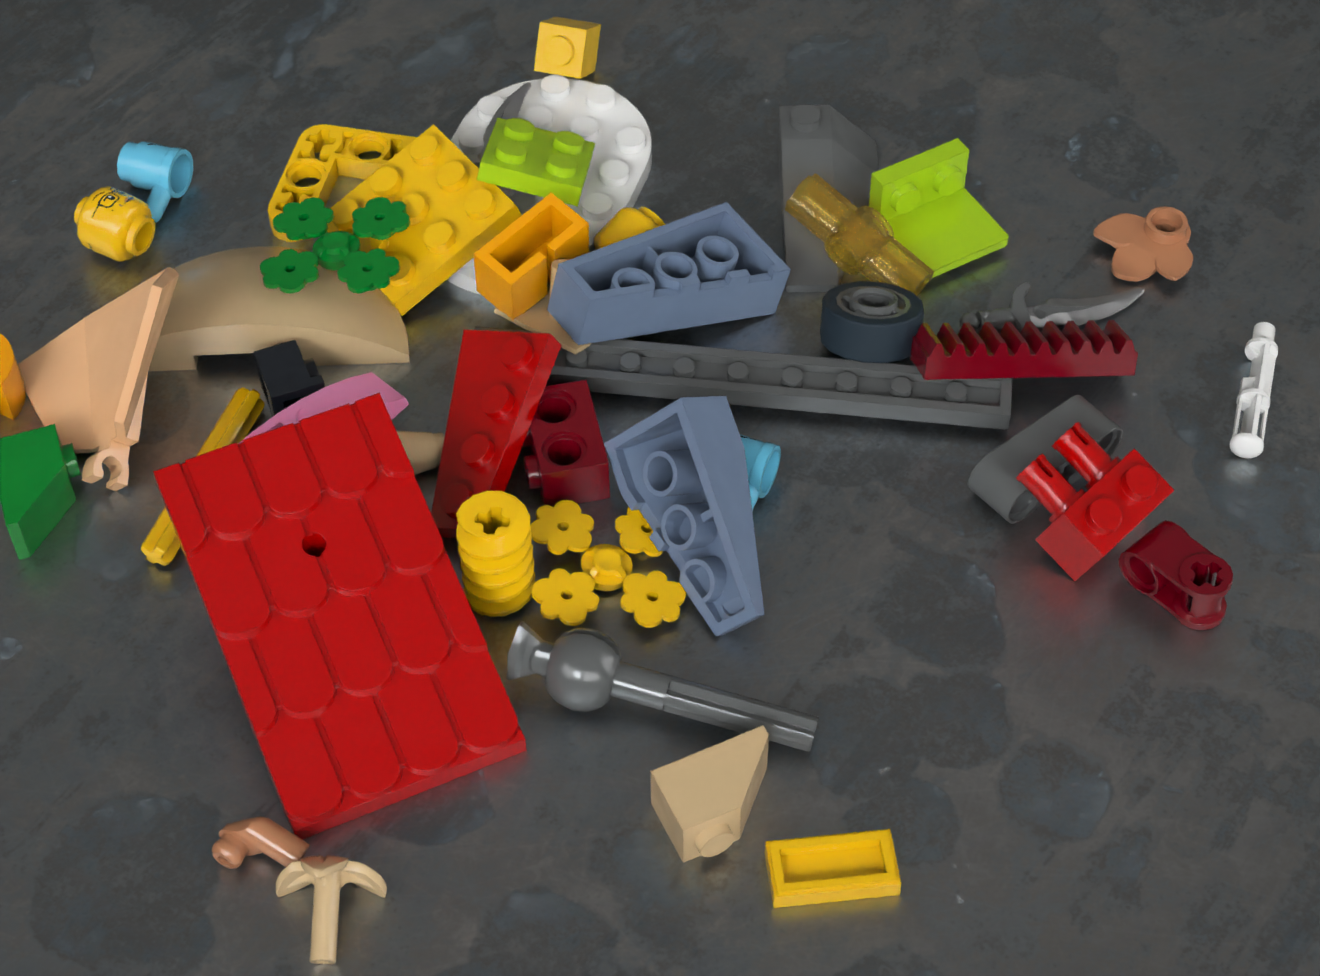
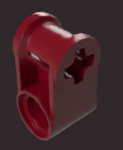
M1166 520L1160 522L1120 554L1118 558L1119 567L1128 583L1175 616L1181 624L1190 629L1202 631L1213 629L1224 620L1227 608L1224 596L1231 589L1233 581L1231 566L1224 559L1214 555L1190 537L1178 524ZM1216 573L1217 576L1215 586H1213L1214 575ZM1191 597H1192L1193 599H1192L1191 609L1189 610L1190 600H1191Z

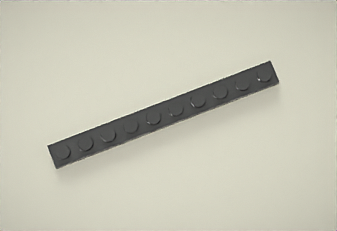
M478 326L474 328V330L531 332ZM623 339L591 343L589 347L576 355L561 347L546 386L587 379L590 392L677 400L681 397L726 396L728 403L731 405L1003 430L1009 429L1012 399V378L924 380L916 366L864 363L845 359Z

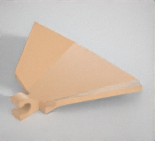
M167 267L84 317L18 364L24 381L25 392L43 426L55 424L61 444L72 443L76 454L95 453L85 461L81 481L92 484L102 479L104 475L103 463L110 470V479L106 483L107 489L118 491L128 486L130 446L139 442L148 370L179 277L178 272L173 268Z

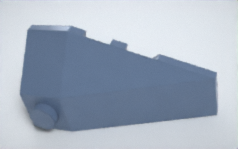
M681 397L605 442L604 446L621 496L631 511L639 510L650 525L653 533L649 538L659 552H668L680 570V584L714 635H725L764 616L745 448L727 397Z

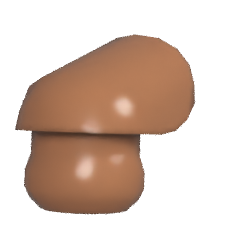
M259 816L228 823L218 832L220 839L213 844L212 854L218 863L227 868H238L242 864L244 857L264 853L284 867H287L292 862L300 861L309 849L310 844L271 819Z

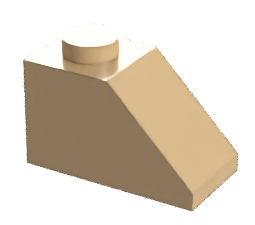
M764 725L650 771L651 804L683 863L699 856H716L728 849L734 841L740 839L767 770L769 734Z

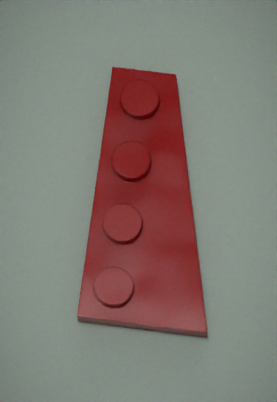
M464 329L431 510L441 537L456 539L458 525L456 513L461 504L471 496L485 491L505 492L561 348V344L551 333Z

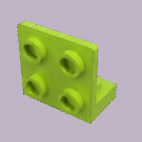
M959 138L871 174L868 219L922 280H929L1008 245L1009 235L965 189L969 149Z

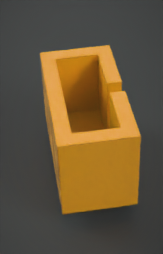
M551 192L474 253L476 290L514 321V318L524 314L548 294L547 282L550 283L551 265L554 260H570L589 253V223Z

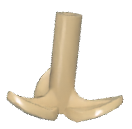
M317 855L290 863L277 877V897L285 896L310 884L314 885L310 963H336L340 889L346 883H353L385 898L387 894L386 883L372 868L360 862L348 861L349 858L331 855L324 857Z

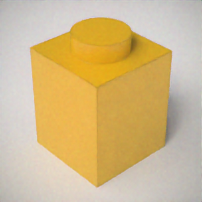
M556 16L541 21L539 24L534 71L579 79L594 73L601 24Z

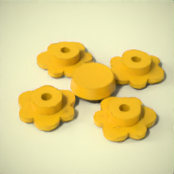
M561 500L555 504L554 508L549 505H542L537 509V520L533 521L530 526L534 542L547 544L548 550L556 555L564 554L568 549L573 552L585 551L581 558L582 572L569 574L566 570L557 568L550 572L549 578L539 579L533 584L532 597L541 604L540 613L544 618L550 620L559 618L562 623L568 626L581 625L586 620L587 612L595 611L598 608L599 597L593 593L594 589L609 592L621 587L625 594L621 597L620 606L624 611L634 613V619L639 625L652 628L659 625L662 619L667 622H673L679 618V606L684 603L686 598V591L680 583L667 581V576L661 571H651L647 576L641 573L631 574L633 568L632 560L626 552L632 554L645 552L651 557H658L663 553V551L659 552L649 538L653 530L639 510L631 511L628 507L626 515L617 517L615 529L621 534L619 539L620 548L612 544H598L590 547L592 541L590 532L594 528V519L590 515L581 514L580 506L574 501Z

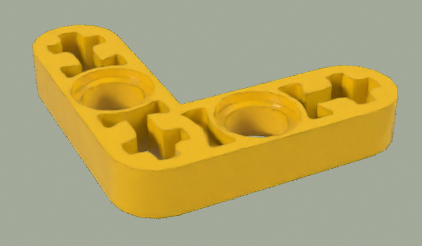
M319 124L304 130L299 136L268 205L267 211L273 235L279 240L286 242L301 241L302 239L290 240L287 238L286 233H280L274 229L273 219L278 214L284 213L283 207L290 202L301 203L308 198H319L324 201L326 206L338 176L365 180L417 137L328 124ZM368 151L381 153V156L371 160L358 158L360 154ZM315 153H320V160L316 159ZM305 178L320 180L317 184L309 187L295 185L296 182Z

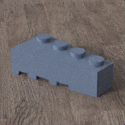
M727 202L559 263L547 310L577 345L771 315L776 313L791 269Z

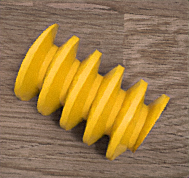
M485 491L473 495L461 504L456 513L458 521L456 540L458 542V555L462 571L463 591L470 607L477 613L490 617L506 616L519 611L532 597V586L535 583L536 577L534 572L532 531L530 529L531 518L526 506L514 495L503 491Z

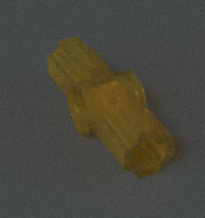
M816 173L805 178L797 186L795 192L786 203L785 210L824 242L827 255L844 272L851 275L861 273L871 282L897 285L913 292L917 297L931 280L934 271L894 238L890 224L878 211L868 206L857 208Z

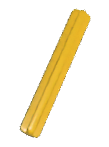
M243 387L236 390L196 456L236 442L238 444L247 437L265 406V402L260 398V393L257 390H248ZM164 507L143 541L141 551L146 555V560L150 563L166 566L172 562L181 545L167 509Z

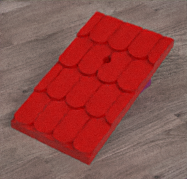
M380 393L359 399L354 404L350 405L348 403L299 420V423H290L244 439L242 443L237 444L236 442L185 460L184 463L180 464L178 462L153 471L159 492L294 835L304 840L527 751L526 740L519 726L517 715L489 654L487 643L444 548L443 539L417 483L413 467Z

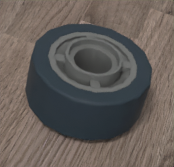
M857 281L836 286L830 289L822 299L821 343L830 352L859 362L887 363L903 360L911 356L913 336H916L923 323L924 307L922 300L909 290L883 282Z

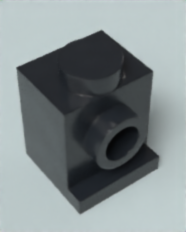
M296 340L253 352L261 388L272 417L300 399L325 387L322 375H319L313 358L303 360Z

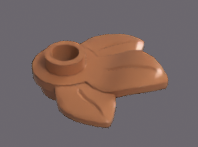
M1167 206L1152 209L1146 217L1129 213L1115 215L1103 221L1094 229L1093 234L1096 238L1116 248L1112 259L1111 271L1118 279L1141 281L1158 272L1165 278L1176 281L1185 276L1191 269L1193 254L1187 246L1191 236V229L1187 217L1176 208Z

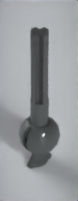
M521 621L518 625L508 652L507 680L532 674L544 676V683L548 694L558 704L572 711L589 712L599 709L609 702L612 696L740 733H745L764 725L769 734V741L810 752L819 720L818 716L622 662L619 646L610 636L596 629L575 628L564 632L556 639L555 643L544 641L524 621Z

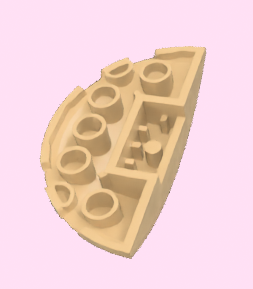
M247 247L201 256L173 268L178 272L179 277L148 371L197 370L198 355L254 354V351L296 340L303 360L313 358L316 366L410 363L407 332L402 317L379 289L364 293H353L348 289L347 282H342L338 279V270H327L320 265L317 266L319 272L318 279L308 282L299 292L284 293L279 287L268 289L264 286V276L260 271L262 261L270 257H279V254L286 249H293L297 253L307 250L287 247Z

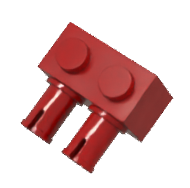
M1079 421L1067 430L1052 445V448L1057 450L1088 482L1084 486L1087 492L1082 488L1077 492L1046 459L1043 453L1016 477V480L1021 482L1052 514L1048 519L1052 524L1035 540L1074 582L1112 550L1174 491L1168 482L1135 448L1122 460L1118 456L1112 459L1083 429Z

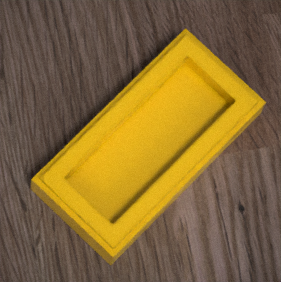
M891 829L765 841V858L773 908L900 895L901 880Z

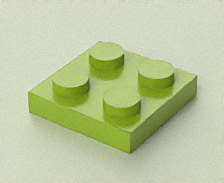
M497 117L480 162L477 180L543 198L552 192L564 203L578 206L592 160L595 143L586 141L583 137L573 132L559 131L556 133L537 128L531 122L524 119L510 118L506 120Z

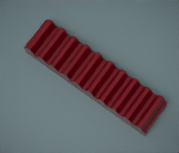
M1088 320L1083 331L1080 330L1074 321H1067L1062 332L1053 321H1047L1041 332L1032 321H1026L1020 333L1012 322H1005L1000 333L997 332L990 322H985L979 334H977L969 322H964L958 335L949 323H943L937 335H935L928 323H922L916 336H913L911 360L924 380L1135 376L1138 352L1134 349L1132 340L1114 320H1108L1103 331L1094 320Z

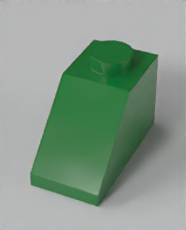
M55 424L0 438V501L6 527L19 560L29 558L34 554L77 500L71 479L81 475L75 449L72 443L61 444Z

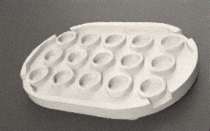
M556 74L546 76L543 79L517 83L481 98L477 105L466 114L450 140L473 163L480 162L477 155L484 148L483 137L495 112L511 94L529 82L531 87L524 98L518 118L527 120L540 129L556 133L559 131L573 132L583 137L584 140L595 143L578 206L566 204L589 223V252L595 251L593 244L595 235L623 207H634L650 173L652 163L651 134L643 115L629 100L616 93L610 86L567 79L562 75ZM498 186L516 204L522 215L543 199V197ZM472 258L450 276L447 281L467 291L480 294L476 290L474 258Z

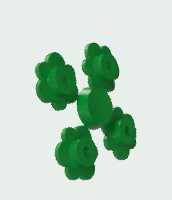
M376 197L369 200L365 208L362 207L353 211L354 223L352 229L354 234L346 231L327 232V223L334 219V213L332 209L325 208L324 201L319 198H308L301 203L290 202L283 207L284 213L278 214L273 219L274 229L277 232L286 233L287 238L290 240L318 239L313 245V252L303 251L297 253L293 249H286L279 254V257H270L262 261L260 271L264 276V286L268 289L279 287L282 292L289 294L299 292L308 282L318 279L319 272L317 266L320 265L327 270H338V279L342 282H347L348 289L353 293H364L387 287L390 284V277L400 271L399 260L392 256H386L385 251L382 249H373L368 253L360 251V241L357 237H372L378 240H385L396 232L406 230L410 226V217L406 213V205L400 201L391 203L384 197Z

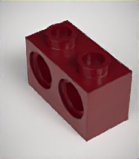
M587 379L545 386L522 446H529L531 455L524 456L525 473L529 489L539 488L543 505H549L553 508L561 500H571L581 504L609 499V462Z

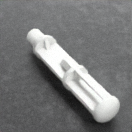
M1268 322L1257 323L1254 326L1252 339L1245 345V355L1252 363L1249 377H1243L1240 383L1232 438L1230 440L1231 451L1236 456L1245 459L1259 456L1264 449V434L1271 402L1270 394L1275 361L1278 355V346L1274 342L1276 329ZM1243 411L1241 432L1237 434L1240 413ZM1263 413L1260 434L1258 437L1257 429L1259 423V416Z

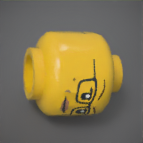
M110 186L101 187L90 196L82 198L74 213L77 235L81 244L118 262L127 261L134 256L142 255L149 248L154 238L156 224L154 219H152L148 204L139 198Z

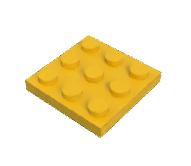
M434 124L330 208L333 210L334 219L327 223L328 233L346 231L354 234L352 229L354 223L352 213L358 208H365L369 200L376 197H384L391 203L400 201L406 205V213L410 217V226L406 230L396 232L385 240H378L372 237H357L360 241V251L368 253L373 249H382L385 251L386 256H392L399 260L400 271L390 277V284L387 287L379 290L402 316L474 258L476 251L522 216L516 204L496 185L477 180L479 168Z

